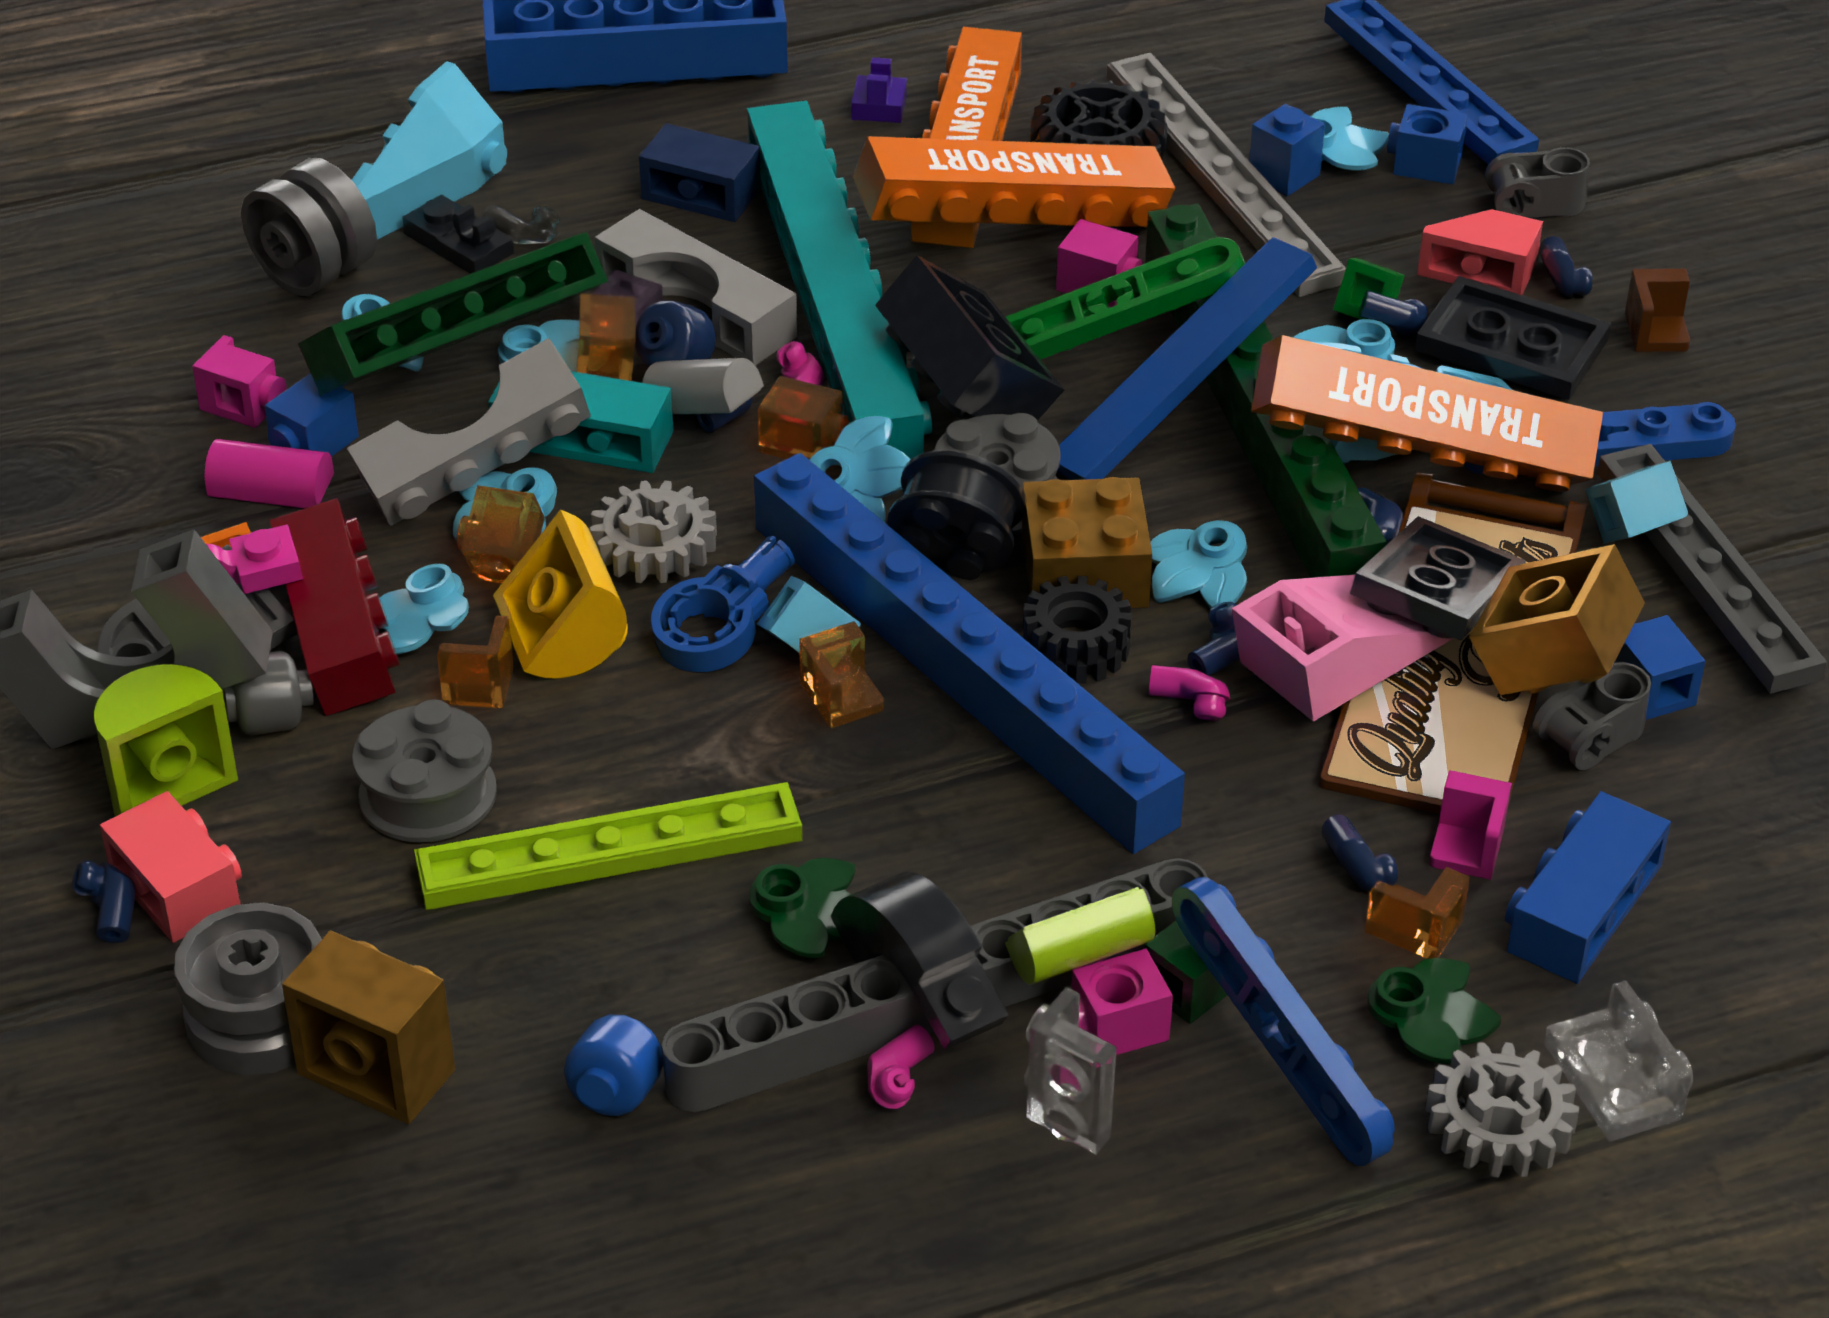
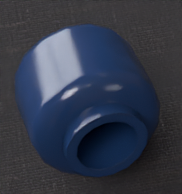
M659 301L650 305L640 315L635 326L634 345L636 353L648 367L658 361L710 359L715 349L716 334L712 321L705 312L691 305L676 301Z

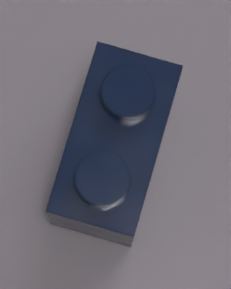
M665 123L639 156L641 199L736 222L761 190L760 146Z

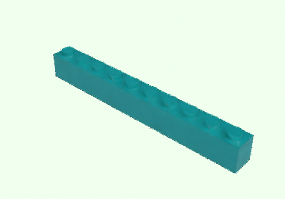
M807 100L747 108L748 143L760 146L761 189L843 427L855 420L868 416L890 418L892 421V433L887 445L898 449L912 459L924 453V435L932 433V418L929 404L927 401L919 402V383L914 367H906V349L887 334L885 328L889 323L875 306L882 297L880 274L878 269L870 270L871 259L866 238H859V224L855 208H847L846 184L843 177L836 178L835 155L832 148L826 149L823 122L821 119L814 120Z

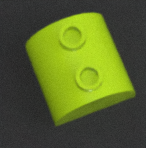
M154 665L137 669L120 677L100 695L95 705L94 721L115 817L166 791L183 806L238 781L223 691L207 674L182 665Z

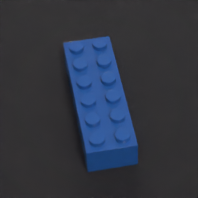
M483 0L490 92L505 91L518 93L526 89L539 88L567 90L575 86L587 85L615 87L634 82L653 81L656 83H669L682 79L703 78L705 80H718L729 76L752 75L755 77H767L776 73H788L787 20L783 0Z

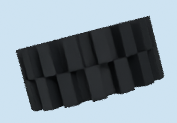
M1068 576L1057 578V587L1046 581L1040 585V593L1033 590L1029 594L1028 603L1024 604L1023 638L1067 675H1076V682L1078 684L1086 683L1087 674H1092L1096 681L1105 679L1106 669L1115 674L1121 669V661L1126 662L1129 656L1132 613H1130L1131 605L1128 599L1122 600L1123 593L1115 587L1107 592L1108 582L1098 579L1095 585L1092 586L1088 585V576H1078V583L1070 584ZM1083 627L1090 630L1084 632H1074L1065 630L1063 628Z

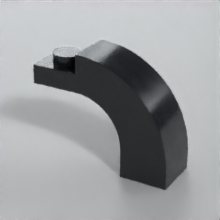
M903 872L842 898L834 907L830 917L855 964L881 955L890 960L909 984L944 1050L1002 1025L1009 1014L977 958L978 953L983 947L955 904L929 879L914 872Z

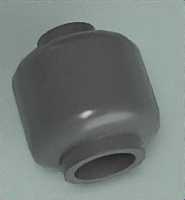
M283 651L269 653L266 674L258 676L248 683L235 684L222 689L228 723L236 722L239 730L249 736L293 730L301 721L302 707L313 705L312 683L307 669L297 670L292 657Z

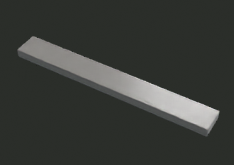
M1152 53L1107 64L1106 79L1108 81L1112 80L1113 84L1117 86L1131 84L1134 92L1147 91L1149 99L1159 101L1160 110L1165 113V121L1167 122L1166 147L1257 251L1272 237H1275L1313 255L1317 269L1294 291L1298 297L1341 285L1346 270L1344 265Z

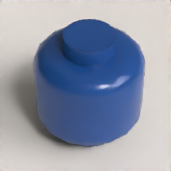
M609 1014L594 1020L567 1054L564 1066L566 1084L575 1099L589 1110L607 1116L627 1114L639 1106L661 1076L663 1067L662 1046L655 1034L642 1022L626 1015Z

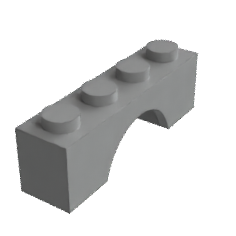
M641 209L636 210L594 237L595 251L608 279V282L604 283L605 285L634 301L655 296L674 295L692 298L706 304L712 309V323L716 334L715 346L736 358H746L753 362L754 365H757L797 337L795 292Z
M550 338L499 365L500 385L496 399L490 409L472 425L448 434H427L413 430L397 420L347 447L361 479L390 526L403 519L417 517L430 504L454 491L468 489L481 476L505 463L519 461L532 448L554 436L570 433L581 421L591 417L581 386Z

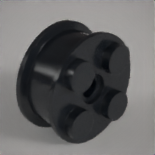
M947 450L930 451L917 455L908 461L901 475V488L904 496L892 504L887 518L888 526L936 566L947 567L953 575L962 579H976L981 573L996 570L1006 564L1014 549V537L1010 529L1022 520L1026 510V496L1020 484L1008 472L996 464L963 452Z

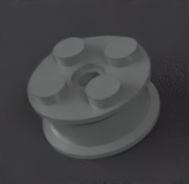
M1015 413L1012 415L991 414L955 421L948 426L947 431L940 437L934 450L963 452L986 459L1008 472L1020 484L1022 489L1023 482L1057 479L1055 474L1060 465V446L1058 441L1048 429L1037 422L1035 417L1026 413ZM1022 520L1010 529L1013 535L1022 533Z
M427 700L417 706L402 708L388 713L371 723L360 733L354 745L352 755L354 771L361 782L358 794L359 806L368 824L378 832L393 839L407 842H434L460 835L481 822L492 809L497 796L496 778L489 766L492 758V743L486 727L471 714L450 707L441 700Z

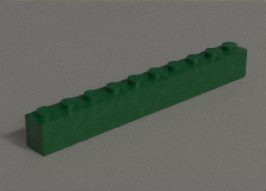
M1199 204L1175 205L1168 209L1148 212L1145 263L1200 242L1217 238ZM1212 295L1170 311L1178 327L1180 328ZM1263 321L1205 379L1310 578L1356 575V572L1386 546L1387 541L1332 442L1323 436L1324 429L1304 424L1303 429L1298 430L1280 428L1269 424L1270 416L1251 412L1262 346L1274 339Z

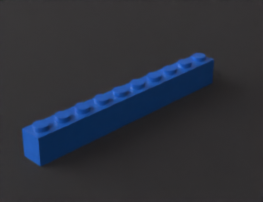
M798 453L754 475L756 529L766 538L768 536L776 537V543L782 540L792 551L797 565L1133 855L1181 827L1185 772L802 453Z

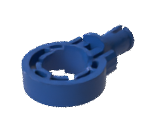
M768 536L741 564H725L723 567L717 565L705 577H696L682 581L665 591L655 603L651 614V625L655 643L662 658L672 666L689 672L714 671L739 660L749 650L756 634L755 621L769 608L767 594L764 591L795 563V558L790 548L782 540L776 543V537ZM703 613L704 617H717L727 621V624L721 630L716 631V642L709 644L707 636L690 637L689 634L682 632L678 628L689 616Z

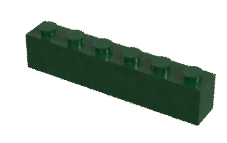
M586 231L338 322L299 342L298 346L319 394L322 396L570 301L608 282V279Z

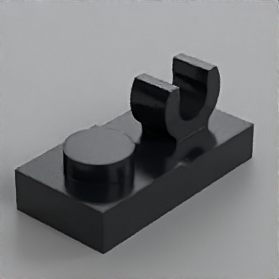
M442 194L402 217L405 235L470 274L491 267L514 254L513 238L496 229L491 216L487 215L479 219L472 205L469 204L466 207H462Z

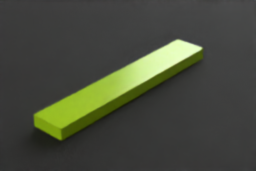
M785 782L414 849L425 908L430 910L803 841L802 823L789 784Z

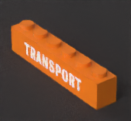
M972 27L962 28L957 46H949L946 73H941L938 101H933L931 105L930 130L924 129L922 138L1003 141L1021 75L1022 32ZM911 221V242L973 248L980 223Z
M867 136L853 175L870 220L1076 225L1082 219L1103 226L1147 227L1148 212L1166 209L1175 190V186L1155 146Z
M1281 335L1262 346L1251 412L1270 416L1269 424L1276 427L1298 430L1303 429L1304 424L1323 428V436L1328 439L1356 442L1358 437L1377 441L1376 448L1383 452L1407 455L1411 454L1413 449L1430 453V461L1438 465L1463 467L1465 462L1484 466L1483 474L1499 479H1517L1518 474L1536 478L1535 486L1558 492L1569 491L1570 485L1593 479L1603 412L1285 335Z

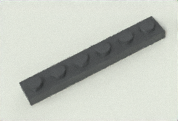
M1647 444L1600 456L1597 474L1606 482L1645 467L1664 463L1665 461L1652 444ZM1676 475L1688 515L1685 518L1644 532V534L1770 694L1823 680L1827 666L1825 658Z

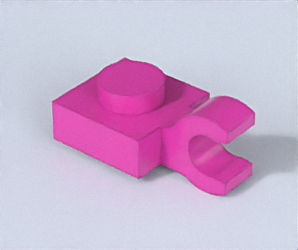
M288 524L270 529H260L250 534L230 538L232 550H224L217 545L206 544L235 583H241L244 594L303 579Z

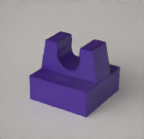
M871 58V74H868V76L857 75L852 99V120L902 123L907 97V78L892 77V59Z

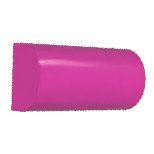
M215 439L212 442L205 464L207 496L298 508H308L320 504L334 475L332 457L328 452Z

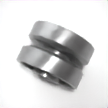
M308 158L285 172L280 176V179H272L243 199L240 212L242 226L252 253L264 271L280 287L294 295L309 297L336 280L339 274L345 275L374 256L377 245L376 226L366 200L355 183L339 167L322 158Z
M269 903L241 904L208 915L186 933L175 952V979L179 997L183 1003V1018L187 1037L200 1058L218 1070L241 1075L275 1073L296 1064L282 983L322 940L309 919L288 907Z

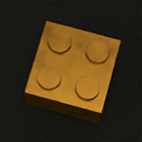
M1108 477L1105 479L1086 480L1052 479L1023 482V491L1027 503L1022 518L1021 537L1029 594L1033 590L1040 593V585L1046 581L1057 587L1058 577L1068 576L1069 583L1076 584L1078 583V576H1088V585L1094 586L1097 580L1100 579L1108 582L1107 592L1115 587L1123 593L1122 600L1128 599L1131 608L1149 607L1152 549L1139 477Z
M1608 545L1508 567L1469 638L1500 695L1520 691L1537 693L1552 685L1578 680L1582 683H1590L1609 674L1645 602L1616 545Z
M330 930L282 983L298 1075L410 1125L455 1071L444 979L437 977L429 969L418 965L412 966L380 952L376 947L367 942L354 941Z

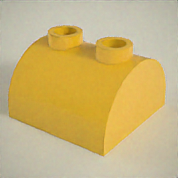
M560 509L493 594L524 672L552 679L579 675L598 666L621 647L628 630L624 606L589 528L578 517Z

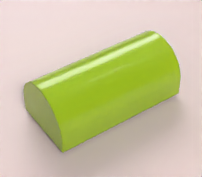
M1136 887L1023 927L1008 938L1009 941L1005 944L1019 976L1025 983L1032 985L1153 941L1155 937V922L1144 889L1139 890Z

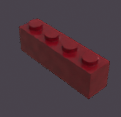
M338 498L271 519L272 528L288 524L300 563L303 579L286 583L308 675L325 715L328 716L396 693L390 669L400 666L389 632L379 633V629L388 627L389 624L378 592L368 593L369 590L378 588V584L368 555L358 556V553L366 551L368 548L357 517L346 520Z

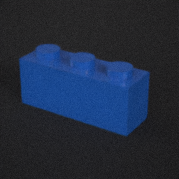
M1600 791L1585 812L1579 809L1576 810L1566 826L1560 847L1557 850L1548 848L1536 868L1534 882L1528 889L1522 886L1519 887L1508 904L1505 922L1511 924L1507 952L1578 984L1661 868L1671 821Z

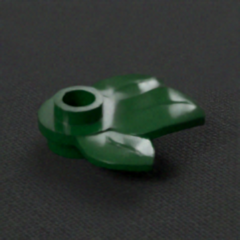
M832 858L811 859L798 868L788 864L771 865L763 869L752 884L749 891L750 907L757 917L771 923L773 938L781 947L795 955L806 958L823 957L827 950L828 939L843 941L830 915L838 901L851 895L846 889L850 886L855 876L856 866L853 863Z
M1429 958L1421 960L1413 968L1393 967L1387 969L1372 983L1368 992L1367 1005L1372 1016L1383 1025L1396 1029L1405 1048L1431 1062L1451 1064L1452 1053L1456 1050L1461 1051L1460 1044H1471L1481 1041L1497 1030L1501 1024V1016L1464 991L1470 974V965L1459 960Z

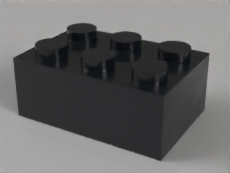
M918 255L915 256L875 304L876 308L889 323L885 328L887 334L900 346L911 351L914 355V358L910 361L912 366L924 378L938 386L940 389L936 395L938 400L949 411L959 417H963L966 412L973 417L991 414L1012 415L1015 413H1026L1032 415L1038 421L1064 391V388L985 291Z

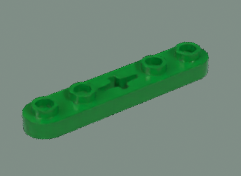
M1217 237L1008 315L1006 318L1041 360L1213 295L1245 264V261L1235 241L1229 238ZM1113 301L1117 302V305L1109 308V303Z

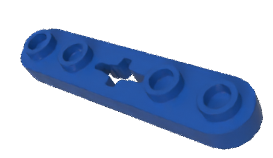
M1711 402L1603 412L1594 467L1599 466L1600 456L1647 444H1652L1664 461L1721 455L1728 451L1732 445L1736 428L1735 419L1723 407ZM1465 462L1464 467L1471 472L1485 475L1483 474L1484 466Z
M1198 877L1178 887L1173 892L1172 908L1182 933L1338 1150L1347 1160L1359 1166H1365L1390 1152L1395 1130L1394 1120L1390 1111L1380 1100L1373 1097L1354 1071V1066L1348 1053L1332 1041L1275 963V958L1269 945L1262 938L1254 934L1237 911L1231 893L1223 885L1216 884L1207 877Z

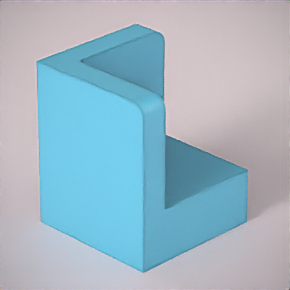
M1671 461L1645 467L1585 489L1603 543L1630 538L1685 518L1688 515V510Z
M791 576L757 625L775 638L788 644L819 668L827 670L861 623L809 584Z

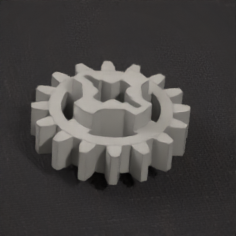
M647 480L641 481L640 489L634 491L621 486L618 488L619 499L604 496L601 499V510H595L591 513L592 526L590 527V533L605 566L613 564L614 576L617 577L623 576L629 571L635 572L637 583H642L648 574H656L660 583L667 582L668 574L674 571L683 577L689 576L690 563L704 566L707 564L706 552H715L716 513L709 510V500L706 496L693 499V488L690 486H686L678 492L672 491L671 481L667 480L661 484L659 489H652Z
M1484 1042L1477 1043L1475 1057L1470 1058L1467 1054L1456 1050L1452 1053L1450 1067L1444 1065L1437 1066L1434 1082L1429 1085L1426 1111L1430 1113L1428 1130L1431 1134H1443L1441 1150L1445 1154L1459 1149L1465 1152L1463 1167L1471 1169L1479 1161L1489 1163V1171L1493 1177H1499L1503 1165H1512L1520 1177L1528 1176L1530 1161L1534 1160L1538 1165L1549 1169L1553 1165L1555 1152L1564 1154L1568 1152L1579 1114V1107L1573 1104L1576 1088L1574 1084H1560L1562 1068L1558 1064L1545 1069L1538 1066L1540 1052L1536 1050L1529 1052L1524 1058L1515 1056L1513 1043L1506 1042L1501 1054H1492ZM1461 1096L1465 1099V1106L1462 1110L1458 1104V1099ZM1541 1108H1543L1547 1118L1544 1122L1539 1119Z

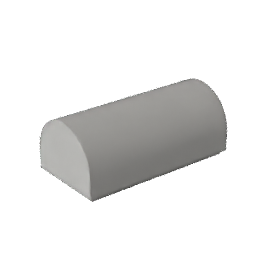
M746 358L658 361L647 369L643 378V383L671 388L673 415L732 413L757 394L764 386L757 367Z

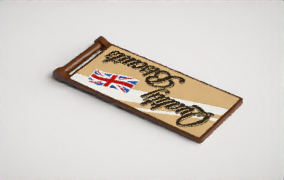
M1417 470L1399 533L1419 516L1526 560L1525 563L1576 553L1583 532L1588 504L1570 501L1569 506L1434 480V473ZM1429 502H1433L1563 528V532L1431 506L1428 504ZM1472 629L1461 641L1456 638L1450 640L1343 704L1321 772L1320 787L1440 814L1444 786L1448 772L1452 770L1512 783L1509 798L1510 804L1539 692L1528 693L1520 691L1500 695L1469 638L1473 631Z

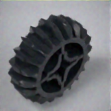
M1091 79L1089 84L1081 85L1073 81L1068 89L1055 87L1052 95L1041 97L1040 105L1034 107V114L1031 117L1030 142L1155 146L1160 158L1163 159V153L1167 145V122L1165 121V113L1160 110L1159 101L1149 99L1147 91L1134 92L1131 84L1117 86L1113 84L1112 80H1109L1107 83H1096Z

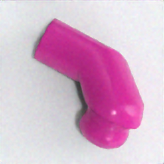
M792 341L783 345L776 355L777 362L782 366L781 373L789 384L780 396V403L790 414L799 415L803 413L820 390L825 376L823 369L811 353H806L801 343Z
M1152 665L1149 695L1195 700L1193 707L1194 715L1202 720L1218 721L1226 714L1225 702L1230 700V693L1225 683L1194 669Z
M913 1025L869 1057L867 1063L868 1091L871 1098L878 1105L884 1108L897 1109L904 1106L913 1094L915 1083L914 1079L910 1078V1069L935 1050L930 1034L922 1026Z

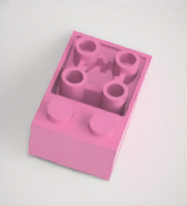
M1355 575L1280 580L1232 608L1240 662L1313 722L1454 638L1436 637L1425 631L1420 623L1401 615H1386L1373 610L1368 606L1367 601L1350 594Z

